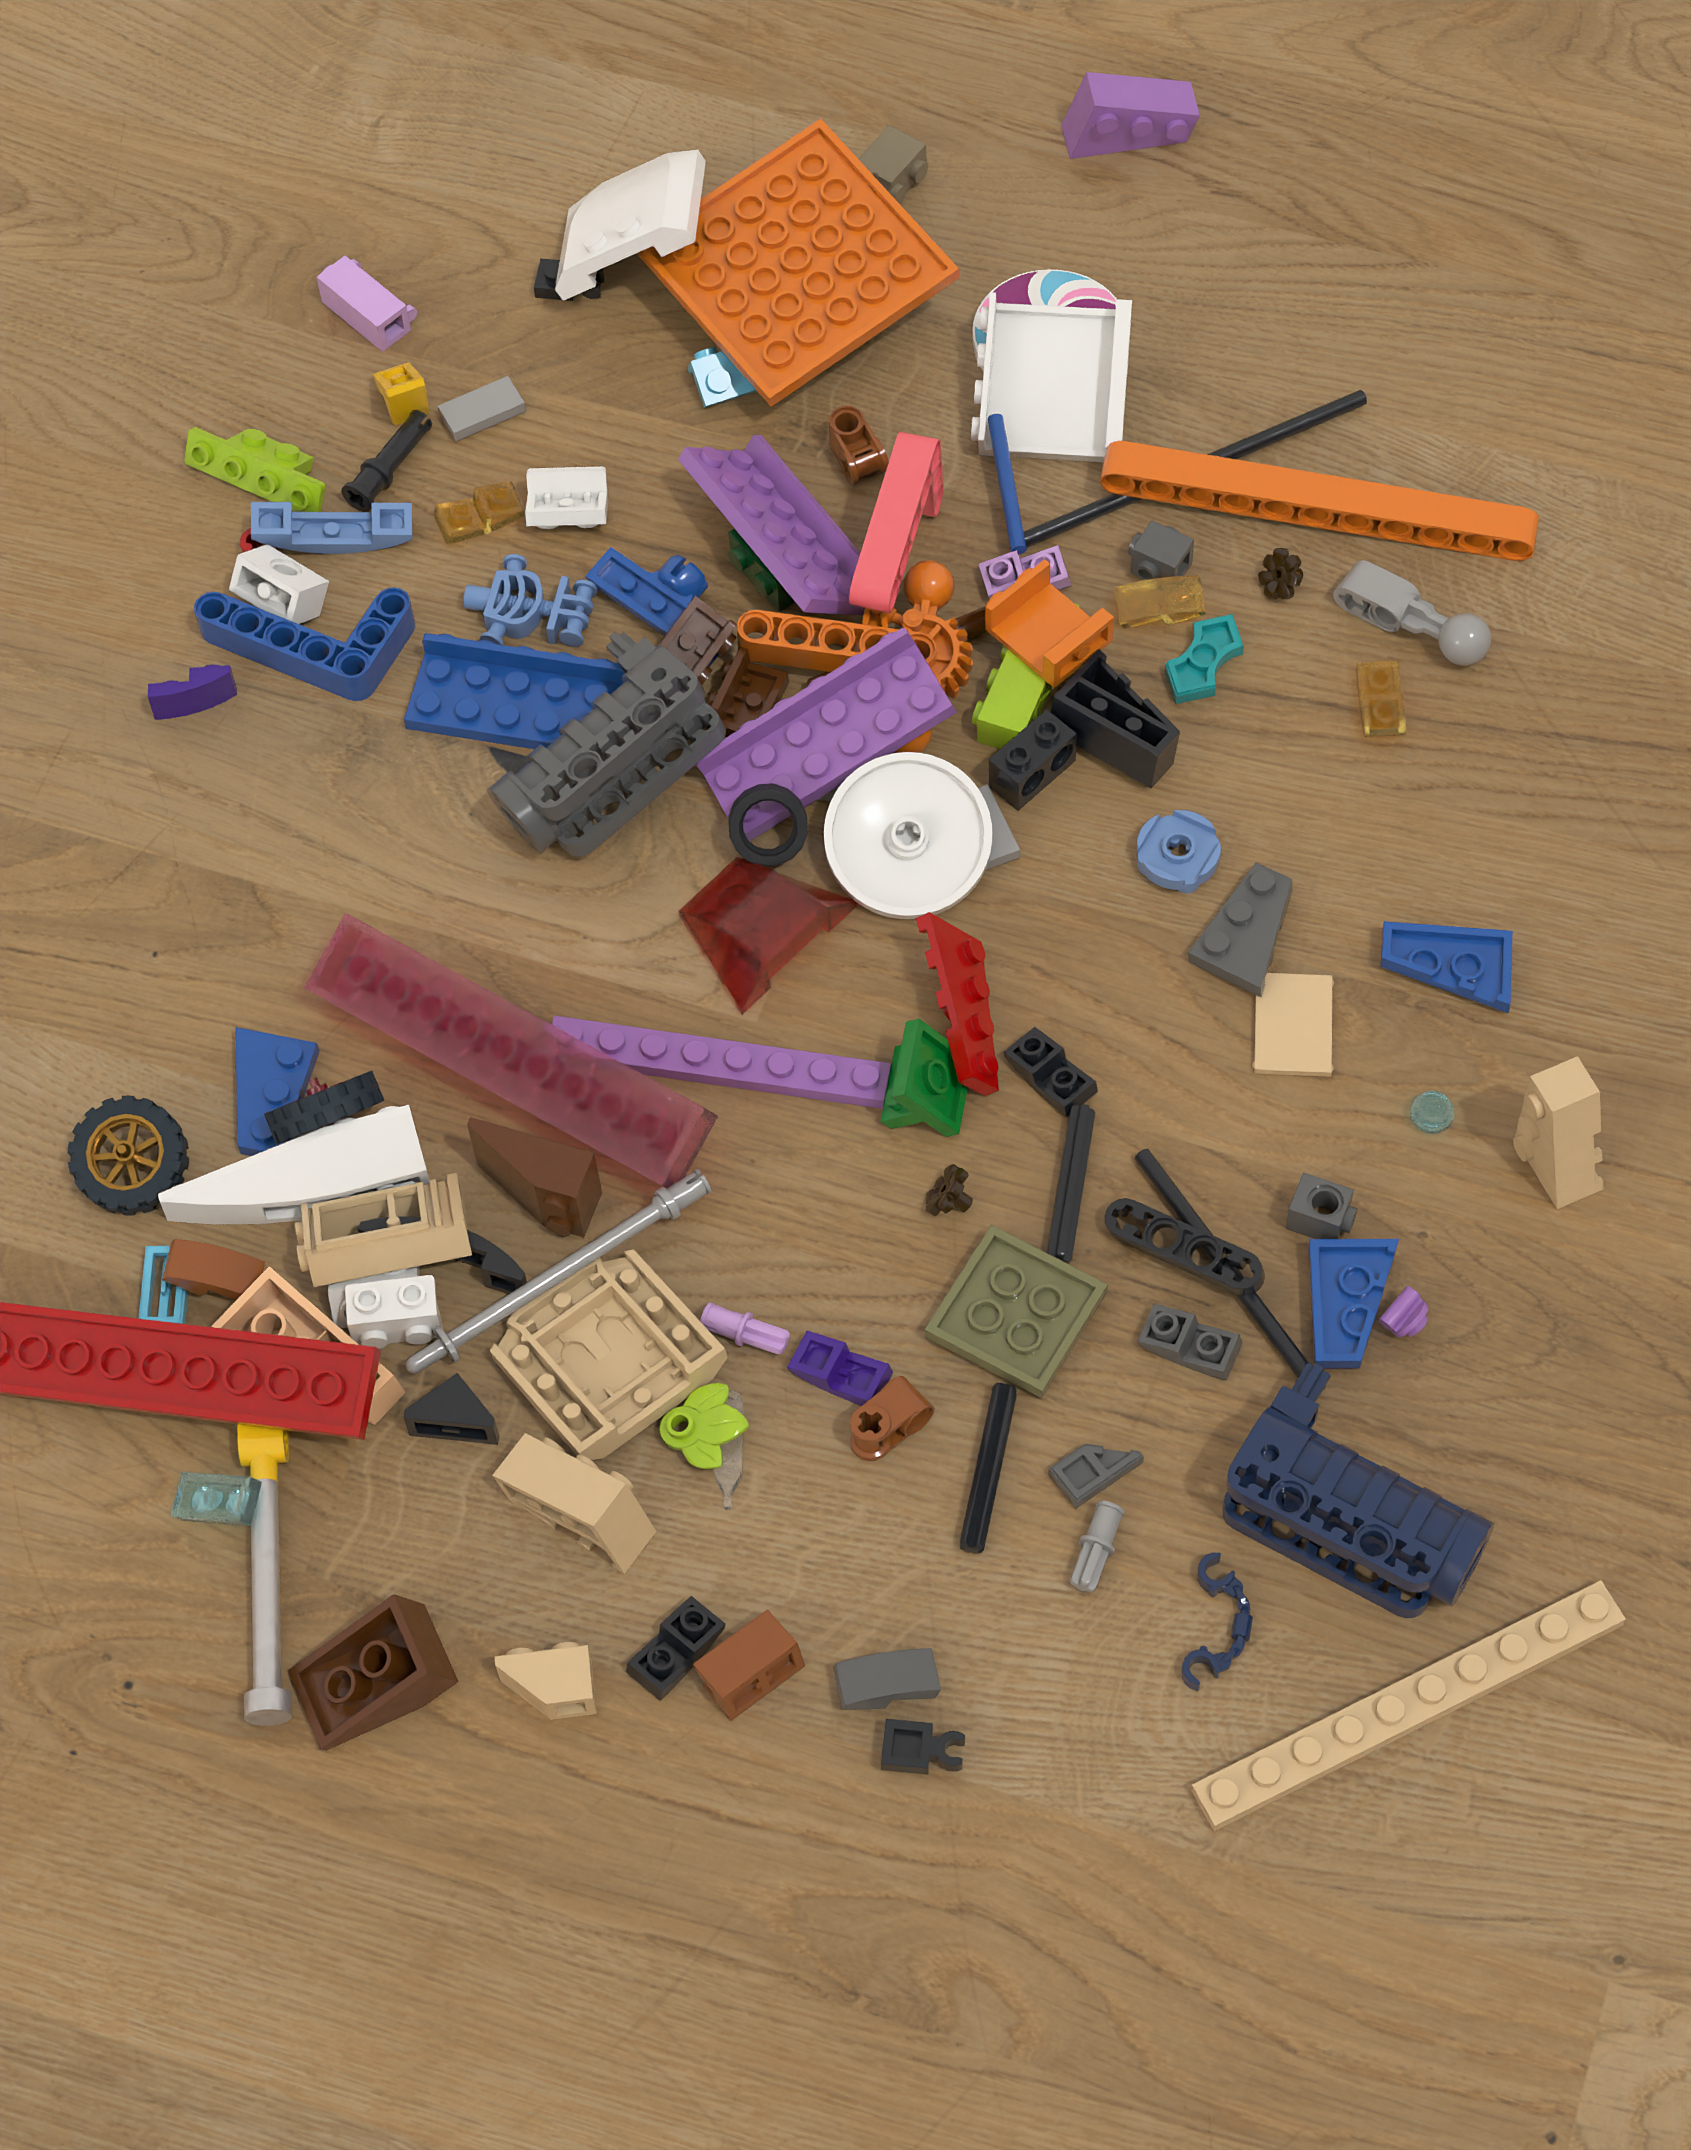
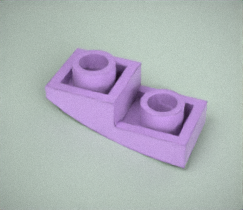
M1054 546L1021 559L1016 550L979 563L989 598L999 591H1005L1016 582L1024 570L1028 568L1033 569L1044 559L1050 563V583L1058 590L1071 586L1059 546Z

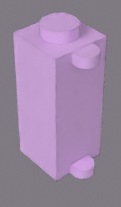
M343 256L333 265L326 267L316 277L321 300L327 307L383 352L411 331L410 322L417 316V310L412 305L406 306L361 269L362 265L355 259L350 260L347 256Z

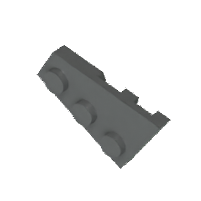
M1256 862L1188 952L1189 962L1262 997L1267 970L1271 966L1274 956L1276 939L1279 930L1282 928L1292 894V879Z

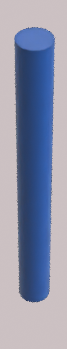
M992 414L987 420L1011 552L1017 550L1018 555L1026 552L1027 548L1004 419L1001 414Z

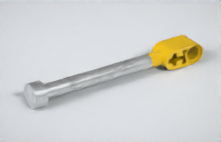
M237 1424L239 1459L242 1467L250 1466L253 1689L244 1694V1720L253 1725L272 1726L285 1723L292 1718L291 1692L282 1688L278 1511V1464L289 1462V1430Z

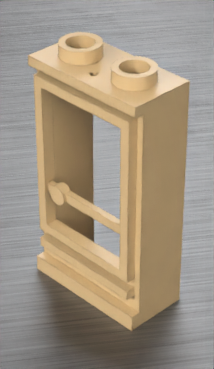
M447 1174L446 1181L436 1182V1179L429 1180L430 1184L423 1185V1182L315 1203L312 1204V1208L308 1207V1203L301 1204L302 1221L295 1222L299 1244L297 1246V1254L301 1271H310L313 1286L318 1287L472 1255L467 1233L466 1211L458 1174ZM389 1217L386 1221L388 1228L358 1233L357 1229L361 1221ZM398 1217L421 1218V1221L401 1225Z

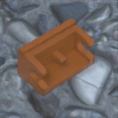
M767 1609L696 1661L693 1666L704 1681L702 1685L723 1710L728 1719L732 1721L805 1667L798 1643Z

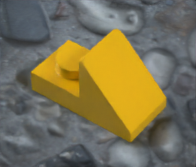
M410 362L373 374L376 387L384 397L393 425L404 423L413 410H419L426 415L429 414L424 379Z

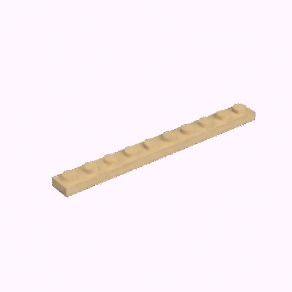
M1602 1580L1192 1784L1191 1792L1213 1831H1216L1624 1626L1626 1618Z

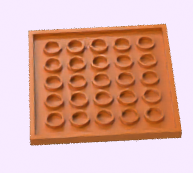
M821 118L704 196L700 201L694 243L661 257L654 246L637 253L771 407L960 278L959 268Z

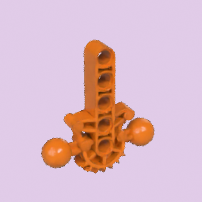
M934 560L920 561L907 572L903 581V590L913 609L907 610L903 615L897 613L898 609L894 607L891 613L865 608L862 624L763 610H750L745 612L737 622L738 650L740 647L748 649L750 661L832 672L842 666L851 656L861 654L876 645L886 634L900 630L888 628V623L894 622L902 626V628H906L948 697L956 699L959 695V687L967 685L969 677L967 673L972 671L973 660L970 658L973 648L971 643L966 642L968 635L966 630L957 629L958 621L955 617L946 621L937 617V611L948 604L955 587L951 572L944 564ZM758 632L764 636L759 639H752L747 635ZM799 638L804 642L794 645L789 643L788 640ZM831 644H841L845 648L832 650L828 646ZM932 728L893 753H921L930 743Z

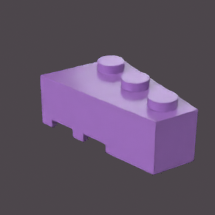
M1086 72L1061 126L1069 158L1074 159L1187 142L1200 114L1191 82Z

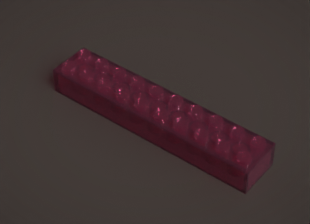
M347 913L344 914L304 987L666 1188L687 1175L718 1118V1115Z

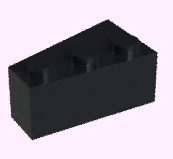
M1098 649L1053 696L1051 713L1077 733L1076 746L1145 786L1152 788L1174 764L1180 731L1148 698L1143 700L1130 687L1131 681L1124 673L1118 675L1106 663L1107 656Z

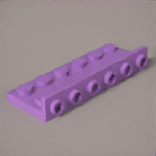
M753 435L744 451L738 449L732 451L716 450L712 447L684 448L678 459L803 612L864 615L865 608L849 604L850 587L860 551L761 435Z
M901 628L896 632L886 634L876 645L863 653L851 656L842 666L828 675L814 679L807 688L791 698L779 701L772 710L759 718L741 725L738 731L723 739L696 766L705 776L727 817L733 802L740 794L757 784L774 783L788 788L800 799L803 807H806L841 785L850 774L865 763L893 753L957 712L906 628ZM761 801L753 805L746 812L743 821L744 833L747 839L751 841L791 815L780 803Z

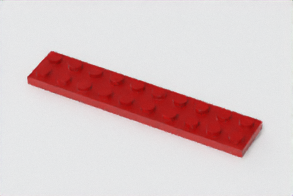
M0 1302V1394L365 1440L381 1350L376 1347Z

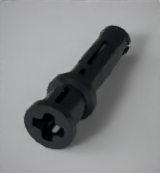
M413 410L377 456L366 459L361 464V472L357 477L342 487V495L352 507L362 512H369L374 499L380 491L391 486L394 471L426 432L432 428L430 419L421 424L427 416L425 413Z

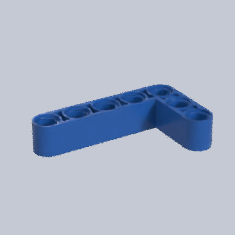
M396 587L382 590L375 597L346 643L219 592H207L201 595L194 604V613L201 635L208 643L352 701L365 700L374 693L415 629V618L410 597L406 591Z

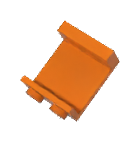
M1045 559L1033 569L1028 568L1024 570L1014 584L1003 592L995 593L985 606V630L1053 688L1084 665L1098 649H1104L1113 641L1114 617L1103 607L1091 617L1088 616L1050 583V563Z

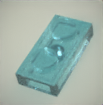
M182 1472L171 1516L182 1521L251 1526L262 1482L247 1476Z

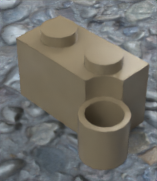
M890 125L859 157L861 163L899 204L903 202L909 189L915 183H920L928 171L926 144Z

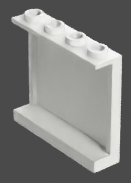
M990 292L989 307L982 306L980 330L987 331L986 343H979L977 367H984L983 380H976L974 404H981L980 417L972 418L971 441H978L979 455L994 456L987 419L992 414H1001L1004 419L1010 457L1104 462L1107 446L1112 442L1123 440L1132 300L1116 299V309L996 303V293Z

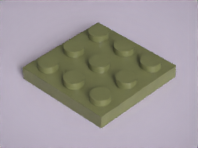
M991 1225L924 1329L925 1338L1043 1398L1107 1294L1108 1284Z

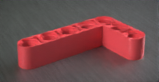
M901 431L898 433L852 579L849 594L850 605L886 613L892 612L922 515L937 517L940 510L944 490L940 439Z

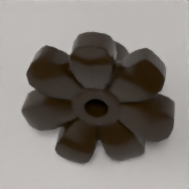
M1275 548L1273 555H1266L1263 560V566L1267 571L1259 572L1258 578L1261 585H1267L1264 589V595L1267 598L1277 599L1280 597L1281 599H1290L1294 596L1293 586H1300L1303 579V571L1299 568L1302 564L1299 556H1289L1287 548Z
M955 1164L947 1166L944 1170V1177L941 1175L933 1186L935 1189L929 1190L926 1194V1211L933 1216H937L940 1211L946 1214L953 1207L961 1212H966L973 1202V1198L963 1192V1183L969 1176L968 1172Z

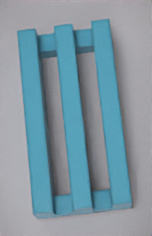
M146 1246L139 1319L186 1324L189 1291L176 1286L174 1316L169 1317L172 1284L162 1279L158 1317H151L157 1257H164L163 1278L170 1246Z

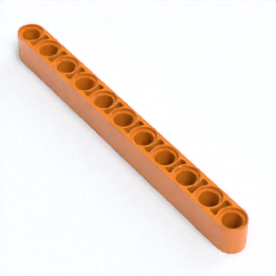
M1115 441L1107 446L1100 477L1101 486L1106 491L1118 495L1513 561H1523L1533 556L1539 516L1535 511L1520 506L1128 441Z

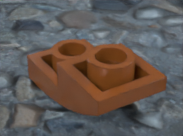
M174 1239L170 1245L162 1280L200 1296L211 1290L236 1301L263 1273L265 1261L220 1246Z

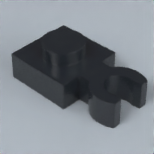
M540 258L534 284L535 298L562 300L555 290L560 260ZM603 269L596 272L595 280L598 283H604ZM596 284L595 287L581 294L589 299L601 298L600 284ZM574 296L566 299V301H573Z
M886 1719L881 1770L928 1775L929 1763L938 1762L945 1770L960 1771L963 1767V1758L950 1757L945 1751L952 1745L965 1746V1734L958 1731H948L940 1737H934L933 1723Z

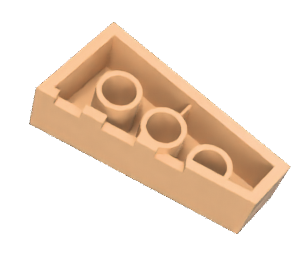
M270 1266L211 1326L214 1328L359 1345ZM380 1363L378 1365L368 1422L376 1425L406 1393L395 1376Z

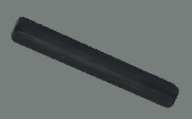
M1086 1104L1073 1105L1069 1111L1046 1252L1067 1264L1072 1261L1095 1119V1111Z
M996 1383L992 1388L960 1537V1549L965 1552L980 1554L984 1551L1017 1397V1389L1011 1384Z

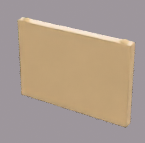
M1266 974L1262 997L1255 995V1051L1252 1064L1254 1074L1331 1077L1334 1070L1332 1065V987L1334 986L1332 975Z

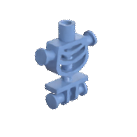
M509 554L503 558V567L506 570L496 571L491 588L469 584L466 586L463 600L464 608L484 611L483 615L488 632H483L480 640H488L499 645H504L502 641L503 636L515 639L528 637L539 626L543 616H548L549 621L546 631L549 644H556L559 636L560 641L565 645L571 647L581 646L584 640L581 632L587 629L589 624L587 615H590L593 610V603L590 600L591 597L596 596L598 590L597 586L591 581L577 580L573 586L576 594L570 595L569 577L561 576L554 602L545 601L539 576L531 571L524 570L527 567V560L518 554ZM511 590H518V596H513ZM526 590L534 593L536 598H528Z

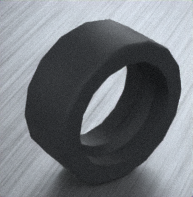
M774 783L757 784L744 790L733 802L728 816L729 837L735 850L748 862L760 866H778L793 859L803 848L808 834L807 814L800 799L788 788ZM761 801H774L782 804L789 811L793 820V829L790 837L783 845L773 849H763L755 846L747 839L744 833L743 821L746 812L753 805Z

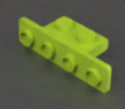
M193 427L188 431L184 459L187 465L271 502H291V510L294 512L322 511L325 483L306 475L312 471L314 457L301 452L295 445L275 441L266 437L264 432L256 429H246L227 440L197 427Z

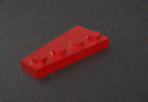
M928 912L916 918L919 932L928 934L931 949L925 952L929 969H937L942 990L935 992L939 1009H942L945 1016L951 1021L952 1027L946 1030V1035L958 1081L986 1097L999 1091L997 1076L999 1066L994 1051V1025L990 1017L988 1000L990 990L986 982L984 966L985 950L981 941Z

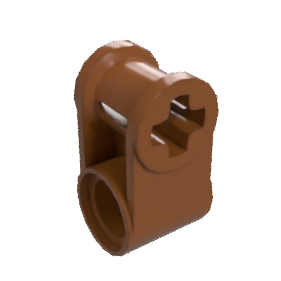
M847 405L833 410L829 418L830 447L838 459L848 482L853 485L859 482L860 477L875 471L886 472L889 463L887 454L880 440L875 437L863 413L859 409Z
M904 1376L895 1377L879 1393L852 1413L850 1418V1430L852 1433L850 1443L852 1451L857 1457L866 1461H876L883 1458L908 1436L915 1434L929 1422L935 1411L934 1406Z

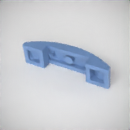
M251 502V539L282 549L323 554L359 553L389 548L412 540V503H372L371 512H291V502Z

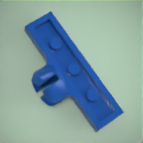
M612 547L606 551L585 576L588 581L593 582L600 592L663 636L666 635L694 596L699 598L708 588V583L702 571L692 562L685 566L683 563L687 559L680 555L671 556L658 571L651 573ZM718 653L715 654L707 666H710L719 656Z

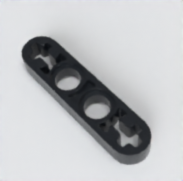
M1118 1199L1112 1202L1106 1210L1105 1224L1111 1235L1126 1245L1238 1295H1252L1264 1283L1265 1272L1257 1256L1245 1249L1133 1199ZM1129 1212H1132L1135 1222L1145 1227L1143 1239H1140L1142 1233L1139 1228L1126 1224L1123 1229H1120L1116 1218L1119 1215L1126 1217ZM1168 1227L1177 1232L1176 1241L1172 1246L1158 1248L1153 1244L1154 1234L1161 1228ZM1202 1245H1209L1216 1249L1214 1261L1207 1266H1199L1192 1261L1193 1252ZM1230 1254L1227 1260L1235 1268L1243 1270L1249 1264L1254 1276L1251 1279L1244 1277L1241 1282H1237L1238 1279L1235 1273L1224 1267L1226 1255Z

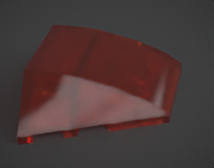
M736 857L679 910V916L703 954H706L717 971L718 978L723 985L725 984L735 1000L736 1007L741 1015H743L771 988L770 979L823 929L829 933L857 907V902L786 876L757 863L748 862L744 858Z

